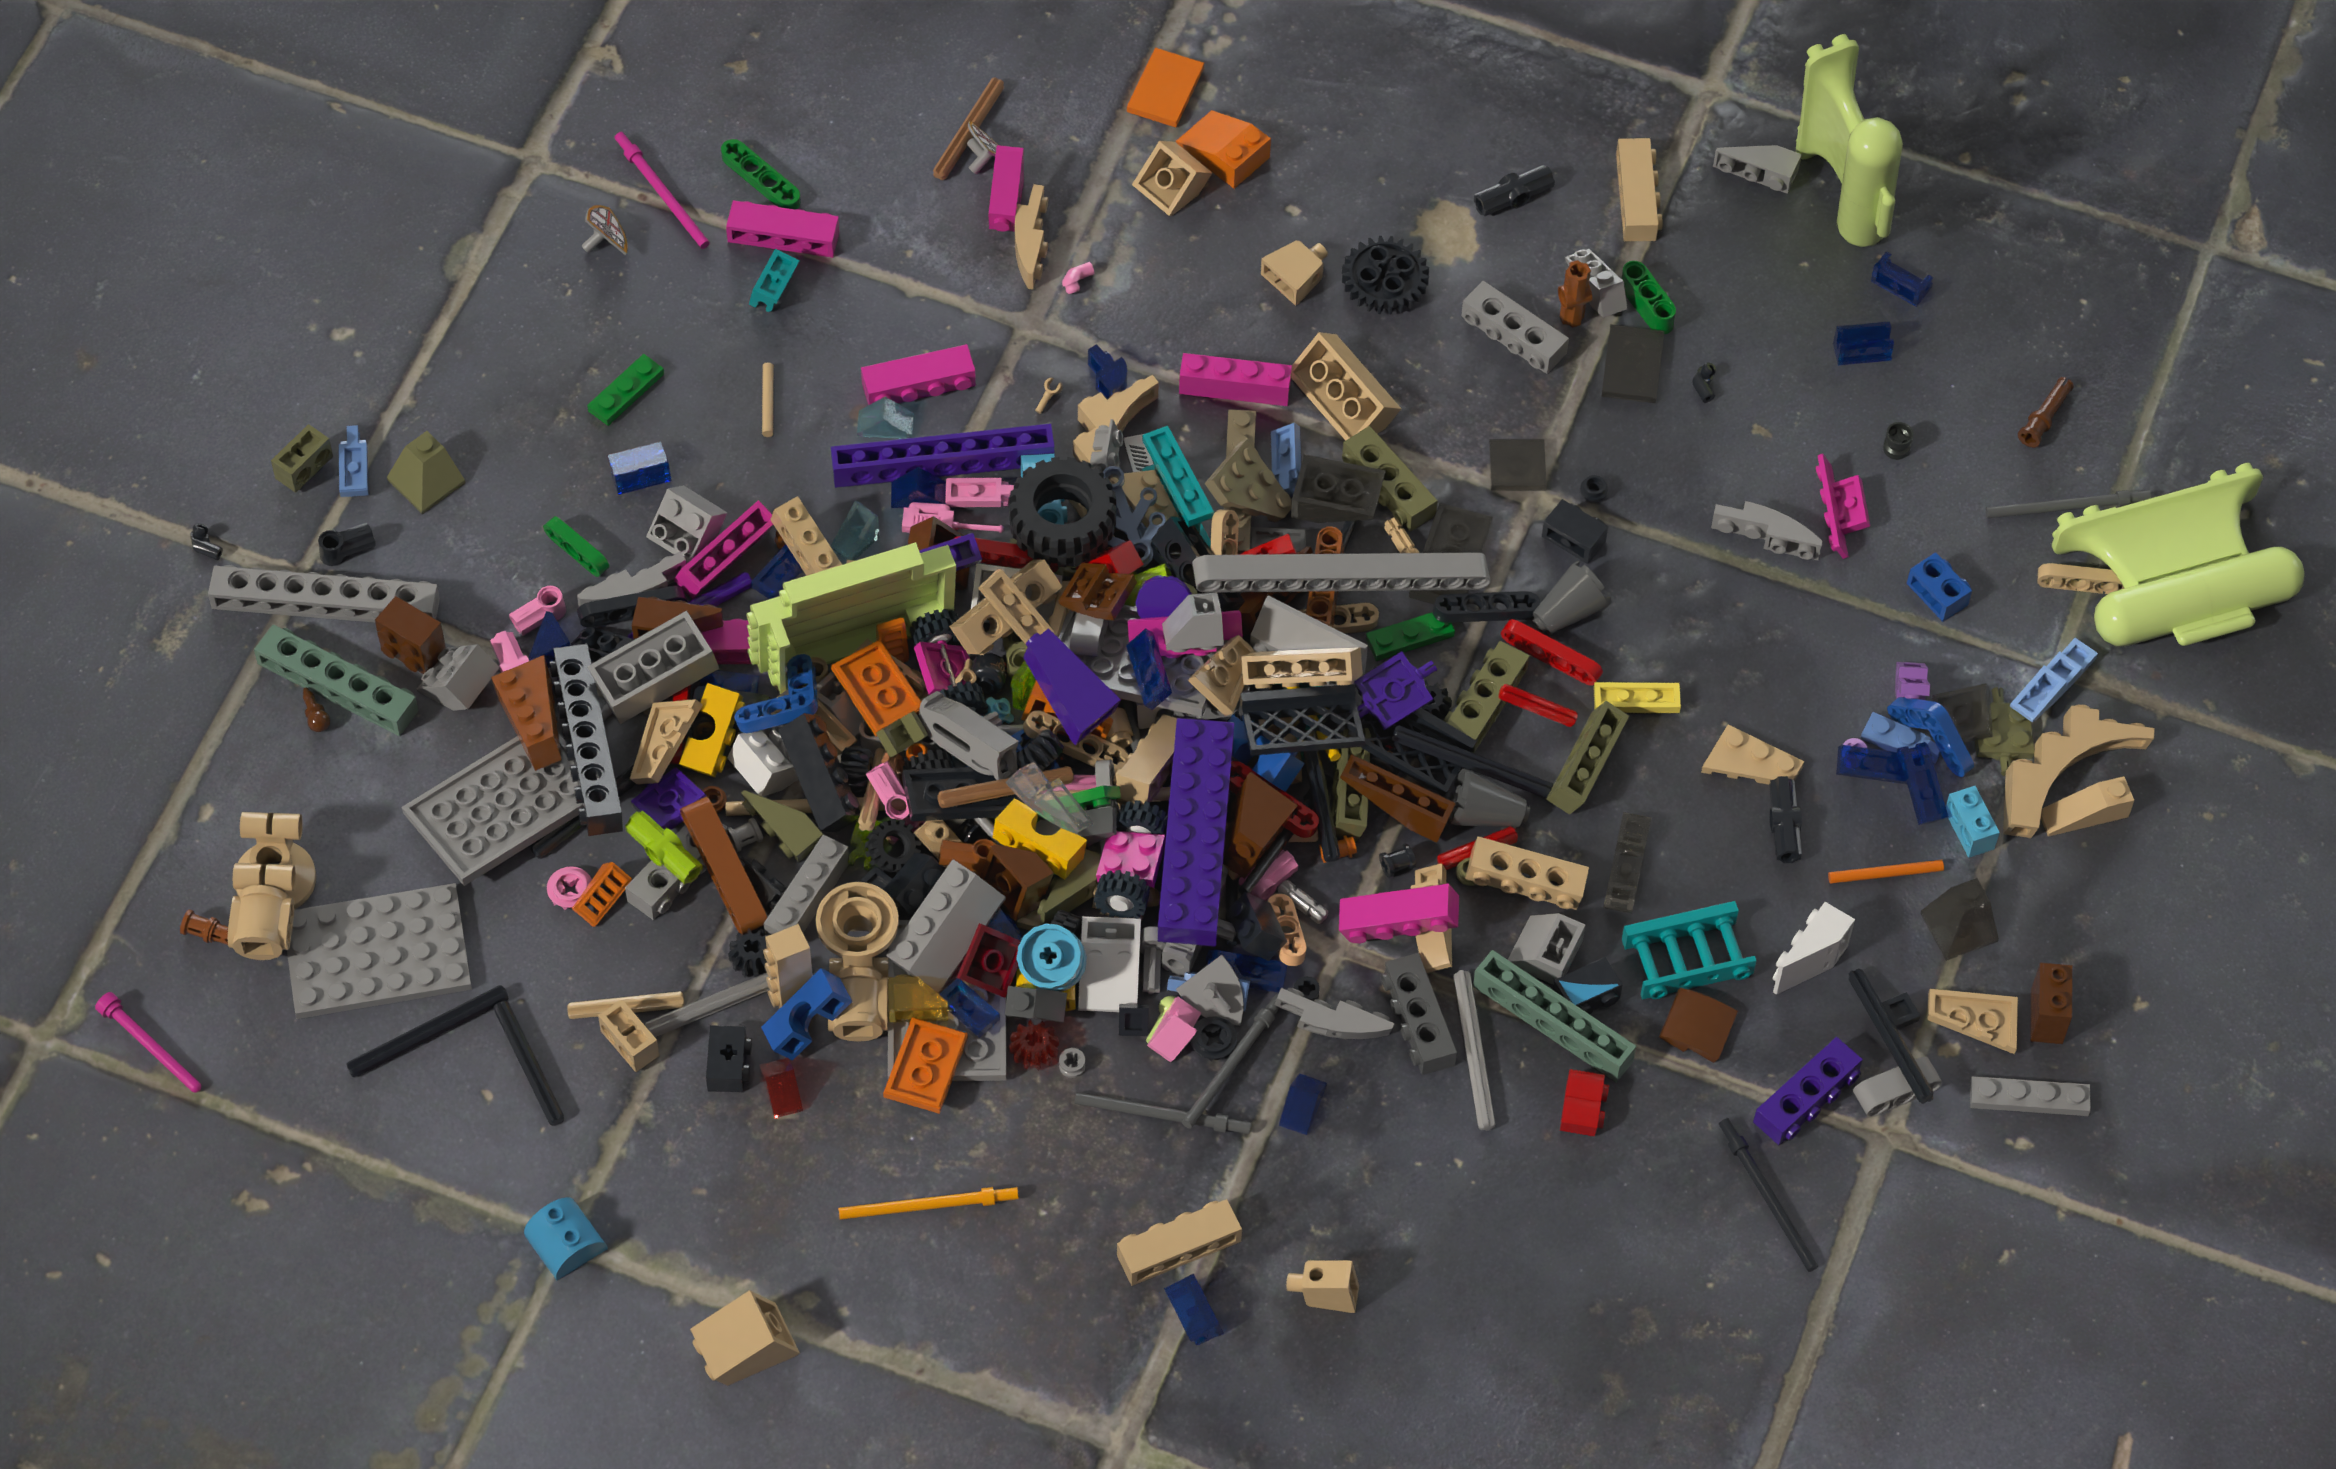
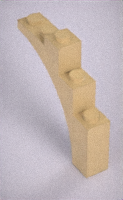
M1153 375L1136 381L1131 387L1122 392L1114 393L1109 399H1106L1100 392L1093 397L1085 398L1078 404V421L1087 431L1081 433L1073 440V456L1078 462L1081 463L1084 460L1090 463L1092 452L1102 451H1094L1093 449L1095 431L1099 426L1106 425L1109 427L1110 419H1113L1118 430L1123 431L1128 422L1142 408L1158 398L1159 382Z
M2087 705L2071 706L2064 715L2063 736L2057 732L2042 733L2035 743L2034 763L2027 759L2013 760L2006 770L2003 834L2032 838L2039 828L2042 806L2048 790L2063 771L2081 759L2102 751L2122 748L2146 749L2154 739V728L2145 727L2141 723L2122 724L2113 719L2099 720V710L2090 709Z

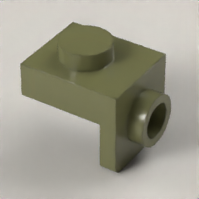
M914 711L876 732L890 758L928 736L927 731Z

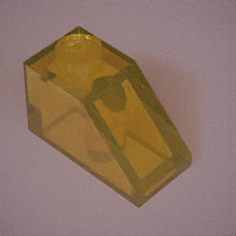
M904 974L888 977L889 1022H910L912 1017L924 1021H948V1002L919 977H911Z

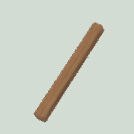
M996 77L990 80L934 167L933 175L935 178L945 180L967 147L968 141L973 137L968 128V122L971 121L977 127H980L1004 89V82Z
M1071 767L1052 769L940 791L937 799L941 808H947L1070 784L1074 780V774Z

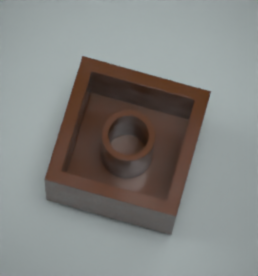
M397 596L390 601L375 619L381 651L391 659L397 658L413 672L419 671L424 674L433 668L438 662V655L446 648L441 622Z

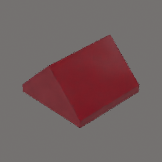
M979 923L957 978L1005 998L1008 986L1011 985L1018 968L1017 952L1021 941Z

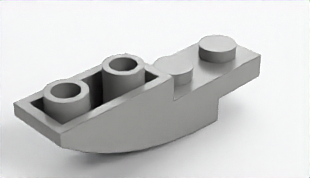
M1745 501L1743 510L1717 504L1715 506L1712 529H1717L1723 533L1741 534L1752 539H1764V549L1771 550L1777 554H1790L1806 560L1819 559L1822 540L1791 517L1774 509Z
M679 552L673 556L663 558L660 563L648 569L640 570L633 577L629 575L626 569L620 573H614L603 582L595 586H589L578 594V605L580 607L582 604L591 601L668 587L669 584L675 582L674 578L686 565V559Z
M1281 988L1274 1004L1301 1016L1297 1025L1298 1028L1328 1037L1342 1039L1377 1038L1389 1035L1394 1025L1393 1022L1389 1021L1390 1018L1379 1012L1371 1014L1364 1011L1362 1006L1354 1001L1346 1000V1002L1340 1000L1335 1011L1330 1009L1331 1005L1319 999L1311 1001L1304 998V994L1294 988H1288L1287 990Z

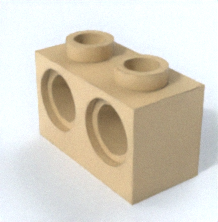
M622 999L598 1015L601 1032L635 1072L659 1057L657 1039Z

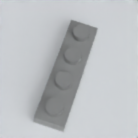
M1972 1076L1970 1080V1108L2089 1116L2090 1085Z

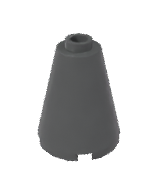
M1577 560L1568 568L1533 612L1535 619L1532 622L1542 634L1546 632L1551 635L1606 609L1612 604L1610 596L1608 595L1604 598L1601 593L1605 589L1603 584L1586 565L1579 567L1580 561Z
M1462 769L1459 772L1454 786L1458 787L1455 795L1451 794L1450 801L1456 804L1448 819L1449 824L1455 826L1520 827L1522 822H1527L1530 806L1526 805V799L1470 770Z

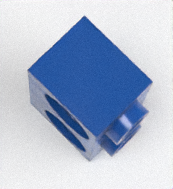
M1936 552L1910 569L1907 585L1942 622L1968 606L1972 594L1970 585L1965 579L1960 578L1953 571L1950 563L1942 559Z

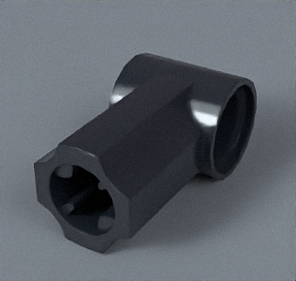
M367 523L341 532L327 530L321 533L318 539L320 560L327 566H337L343 562L346 556L376 546L372 530Z

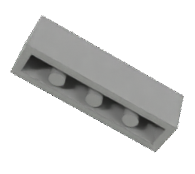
M822 835L764 922L765 936L799 924L804 933L816 915L821 901L832 891L849 865L848 846L826 835Z

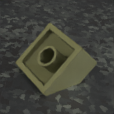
M428 431L404 447L387 476V480L421 514H424L465 484V479L446 449Z

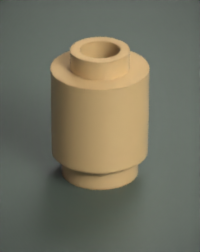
M1117 707L1115 713L1110 716L1114 721L1105 740L1125 749L1133 742L1131 738L1133 732L1125 709Z

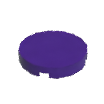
M1154 576L1145 581L1139 589L1136 599L1137 613L1141 619L1170 616L1183 600L1192 594L1187 585L1177 577Z

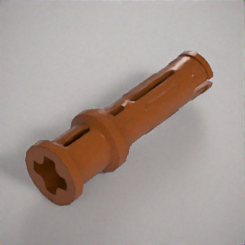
M187 910L181 922L180 934L187 935L189 933L203 938V941L207 943L216 941L228 945L227 926L220 924L217 918L211 917L208 919L196 915L193 910Z

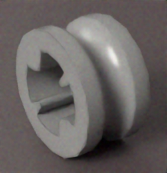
M1076 1048L1065 1049L1059 1056V1069L1061 1073L1068 1078H1076L1083 1074L1085 1070L1084 1053ZM1073 1058L1074 1062L1077 1059V1067H1072L1071 1064L1068 1067L1067 1060Z

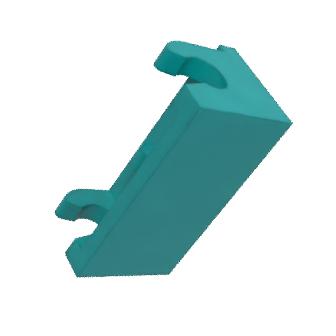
M775 249L752 290L749 305L756 307L761 301L767 305V312L772 311L800 260Z

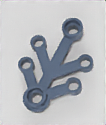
M1117 466L1107 467L1103 471L1104 478L1110 479L1115 477L1119 480L1116 484H1112V490L1116 495V506L1120 517L1116 516L1115 529L1126 533L1128 540H1131L1136 551H1141L1145 554L1141 558L1144 565L1139 568L1145 567L1151 563L1154 556L1151 547L1152 538L1166 523V518L1161 512L1152 513L1149 517V526L1141 539L1137 529L1148 508L1157 502V492L1151 487L1144 488L1140 493L1141 499L1131 514L1122 488L1125 482L1123 471ZM1148 493L1154 495L1151 500L1144 499V496ZM1155 518L1162 519V523L1159 525L1153 524L1152 521ZM1113 536L1112 540L1108 541L1106 548H1112L1126 541Z

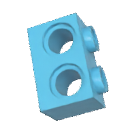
M1976 786L1949 794L1945 813L1968 858L1994 850L2000 832Z

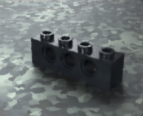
M1170 517L1153 536L1152 541L1156 545L1160 556L1165 559L1171 568L1173 576L1196 589L1192 566L1193 560L1203 555L1214 554L1194 525L1188 527L1183 517ZM1197 590V594H1204V593H1206V592H1200V591ZM1217 592L1221 612L1237 611L1245 603L1239 592Z

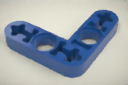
M799 654L788 661L789 695L750 704L737 710L734 718L741 732L752 733L787 724L803 713L815 714L817 712L816 670L809 655ZM808 684L806 687L796 689L800 685ZM782 709L779 713L770 715L772 712Z
M1898 697L1887 707L1888 714L1894 721L1907 727L1929 730L1948 768L1956 776L1963 777L1974 768V762L1949 713L1941 704L1934 701Z

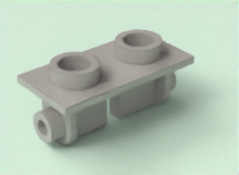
M1110 419L1109 427L1101 425L1095 431L1093 449L1094 451H1102L1092 452L1090 460L1092 469L1097 467L1103 472L1110 466L1119 467L1118 453L1119 447L1123 445V434L1121 430H1118L1113 419Z

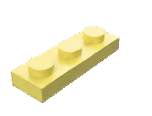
M1595 682L1594 708L1596 709L1604 701H1608L1624 713H1680L1679 683Z

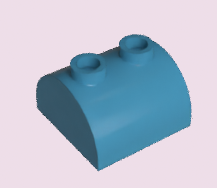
M570 1197L555 1200L544 1206L533 1215L524 1229V1236L556 1280L561 1279L608 1249L604 1240L575 1200Z

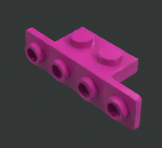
M1824 454L1818 455L1819 465L1816 466V472L1819 480L1823 483L1820 495L1823 503L1827 505V512H1824V517L1832 535L1828 536L1832 550L1837 551L1844 559L1848 557L1845 534L1870 527L1863 483L1859 475L1835 482L1832 465Z
M1239 610L1222 612L1223 640H1230L1237 635L1243 637L1241 612ZM1169 616L1128 620L1130 648L1158 646L1159 655L1167 658H1178L1182 654L1192 653L1196 656H1205L1210 654V652L1217 651L1216 648L1212 650L1190 648L1185 652L1166 650L1162 623Z

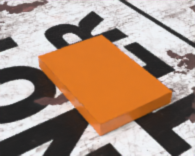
M1155 48L1127 105V112L1176 128L1204 70V63Z
M880 639L832 664L831 670L876 737V732L912 711L917 715L919 714L922 701Z
M912 1017L883 1092V1097L940 1114L968 1040V1033Z

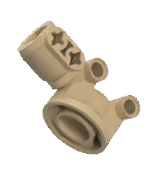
M242 812L241 838H256L257 844L245 852L238 863L234 864L233 888L236 889L238 896H233L227 939L228 947L233 948L236 953L243 957L255 960H271L278 958L282 954V950H288L291 942L294 910L305 903L314 890L316 870L313 860L305 849L293 843V840H301L303 829L301 814ZM272 862H280L279 864H269Z
M851 882L836 887L823 898L816 914V928L821 942L829 951L842 957L830 958L829 972L841 978L853 1001L833 1021L828 1019V1031H833L835 1036L840 1039L857 1042L876 1039L882 1035L883 1031H888V957L874 956L882 953L890 946L896 937L899 925L897 907L890 895L878 886L865 882ZM849 931L870 932L866 936L862 937H851L847 935Z

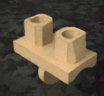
M943 820L926 821L914 832L938 860L942 839L962 842Z

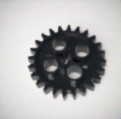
M1379 236L1378 242L1368 238V245L1359 242L1358 250L1351 248L1350 256H1345V264L1342 265V283L1345 284L1344 291L1350 292V300L1358 298L1359 307L1365 303L1368 304L1367 311L1369 312L1373 307L1377 308L1378 314H1381L1383 309H1387L1388 313L1392 314L1393 308L1403 312V305L1412 308L1413 300L1420 302L1421 294H1426V287L1429 285V267L1426 266L1427 259L1421 258V250L1413 252L1412 243L1406 247L1403 246L1404 239L1402 238L1397 243L1394 242L1393 236H1390L1388 241H1384L1383 237ZM1395 258L1391 263L1390 271L1387 272L1391 259ZM1384 278L1380 291L1376 292L1380 287L1381 279Z

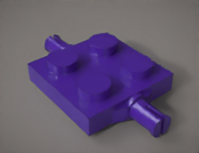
M1400 652L1355 680L1354 685L1361 694L1363 701L1357 707L1358 712H1360L1359 717L1362 718L1370 713L1378 720L1385 731L1430 703L1433 698L1425 687L1424 678L1437 671L1434 663L1430 660L1417 669L1409 663L1403 652Z
M675 767L662 776L659 783L644 784L646 786L645 789L632 799L631 803L638 812L644 811L664 830L666 828L672 830L681 822H684L680 808L706 797V794Z

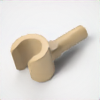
M1053 378L1045 381L1044 388L1046 391L1035 410L1036 412L1041 414L1052 395L1059 394L1062 391L1063 384L1061 382L1056 390L1051 391L1050 384Z
M971 659L966 660L964 670L955 679L956 684L962 679L971 682V684L976 681V674L971 670L973 663Z

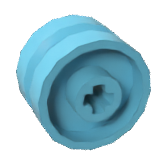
M1043 924L1034 927L1024 935L1018 946L1017 962L1020 972L1030 983L1042 989L1061 992L1070 989L1080 981L1086 970L1087 955L1084 945L1071 931L1060 925ZM1056 954L1057 958L1052 959L1053 963L1050 964L1048 961L1049 956Z

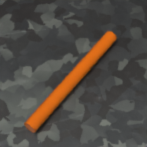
M1943 860L1836 871L1829 872L1828 878L1829 883L1832 884L1944 871Z

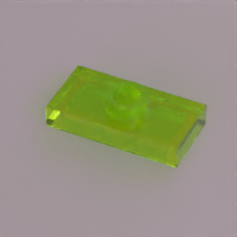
M1025 660L1012 677L1011 682L1013 707L1020 711L1026 707L1036 681Z

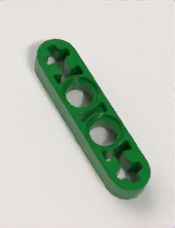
M730 139L722 144V161L775 206L794 210L799 208L801 199L800 192L796 186L741 141ZM748 164H755L759 167L754 172H748L744 169ZM767 179H773L777 184L773 187H766L763 185V182ZM783 195H784L785 197H787V198L793 197V200H790V199L784 200Z

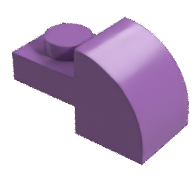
M1896 663V699L1898 697L1925 700V697L1929 696L1930 684L1927 680L1928 668L1925 663Z

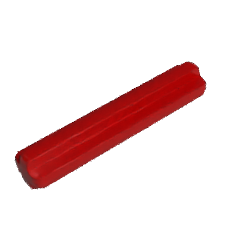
M1504 684L1499 690L1498 697L1500 700L1568 727H1572L1577 721L1578 713L1576 711L1519 688Z
M1507 827L1482 837L1507 845L1518 841L1517 832L1513 827ZM1475 841L1439 854L1437 856L1438 864L1442 863L1446 870L1456 867L1462 860L1470 858Z

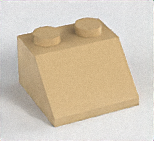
M1159 141L1132 185L1167 215L1173 216L1200 194L1212 172L1176 142Z

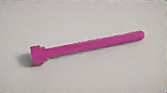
M108 992L97 1001L95 1009L103 1017L114 1018L189 1090L194 1093L201 1090L200 1082L122 1010L121 1000L115 994Z

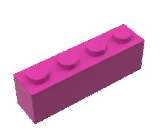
M733 200L726 225L727 240L731 243L830 258L834 256L840 233L839 216L829 213L807 212L802 209L781 208L775 205L754 204L749 201Z
M967 344L861 367L862 385L869 409L885 408L891 404L912 402L919 398L939 396L946 392L966 390L976 386L975 368Z
M1183 353L1179 394L1288 406L1292 365Z
M758 500L679 571L674 581L684 589L692 600L695 599L774 526L770 520L772 514Z
M732 619L724 621L723 627L701 633L713 651L718 664H752L748 654V649L750 648L747 639L749 637L747 630L748 620Z
M1449 884L1340 899L1339 931L1352 943H1364L1366 940L1377 938L1389 940L1393 936L1398 935L1417 936L1421 932L1427 931L1445 932L1449 928L1458 927L1459 895Z

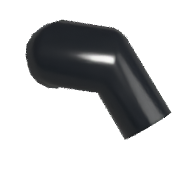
M1709 362L1704 363L1703 366L1698 368L1692 380L1693 386L1703 403H1708L1715 397L1709 385L1713 375L1716 373V367Z
M202 523L195 524L193 531L190 533L193 549L197 553L219 560L223 548L210 543L206 525Z

